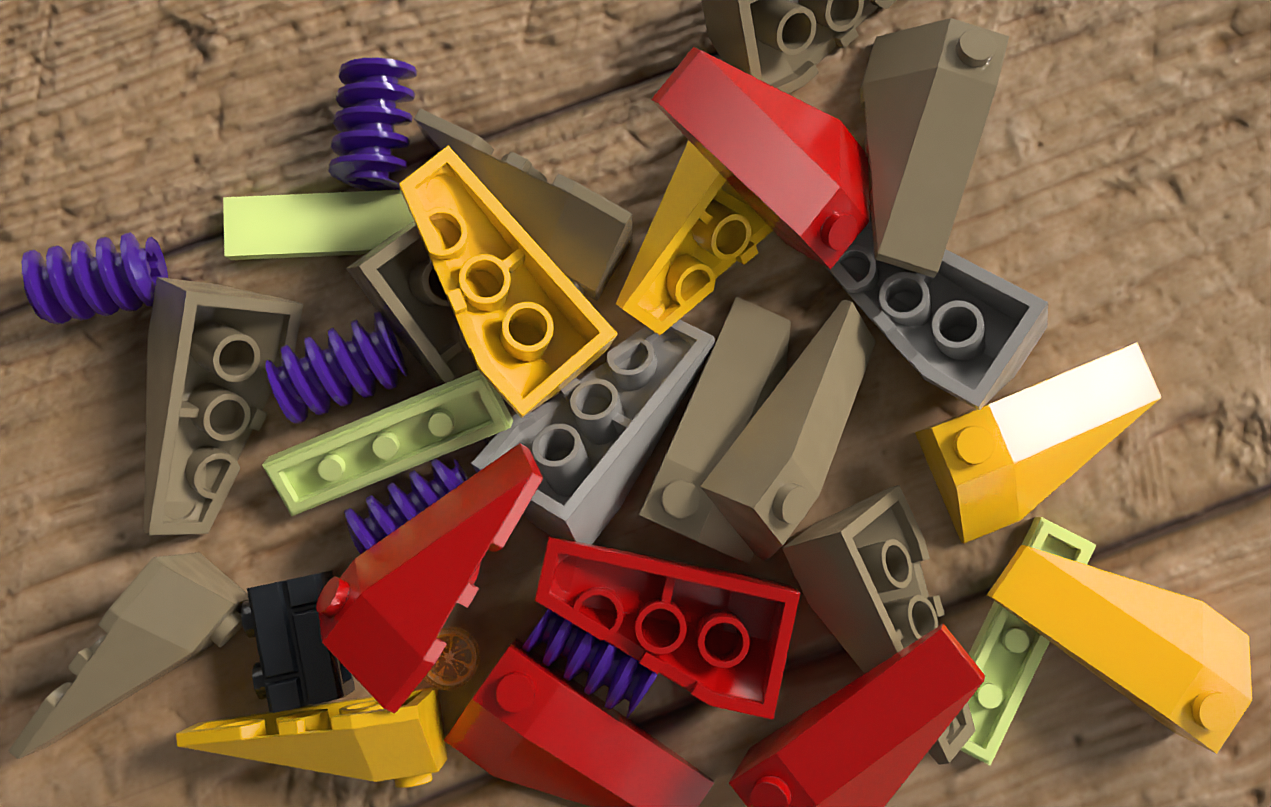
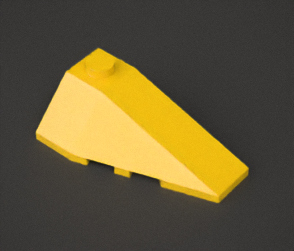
M689 140L616 302V305L658 335L663 334L713 292L715 279L736 261L745 265L759 252L756 245L773 231Z
M449 145L399 183L402 195L478 370L521 418L561 391L608 350L618 333Z
M1134 343L988 402L980 410L973 408L916 431L915 434L961 543L965 544L1022 520L1154 405L1161 396L1138 343Z
M1025 545L1019 547L987 594L995 602L1172 732L1216 754L1252 702L1249 636L1203 601Z
M438 686L414 690L396 713L384 709L370 696L304 706L276 713L265 712L199 722L176 733L177 747L373 782L394 779L395 787L397 788L413 787L432 781V773L439 772L448 760Z

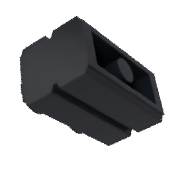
M333 570L247 588L249 601H244L241 606L242 625L249 638L256 637L260 662H256L253 665V685L258 698L261 700L267 699L269 713L337 700L355 690L353 675L322 643L319 613L316 610V605L324 586L334 577Z

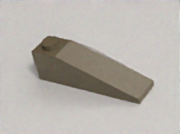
M701 0L708 37L722 60L789 94L805 86L819 73L816 65L836 46L845 49L859 36L856 28L877 8L888 9L897 0Z

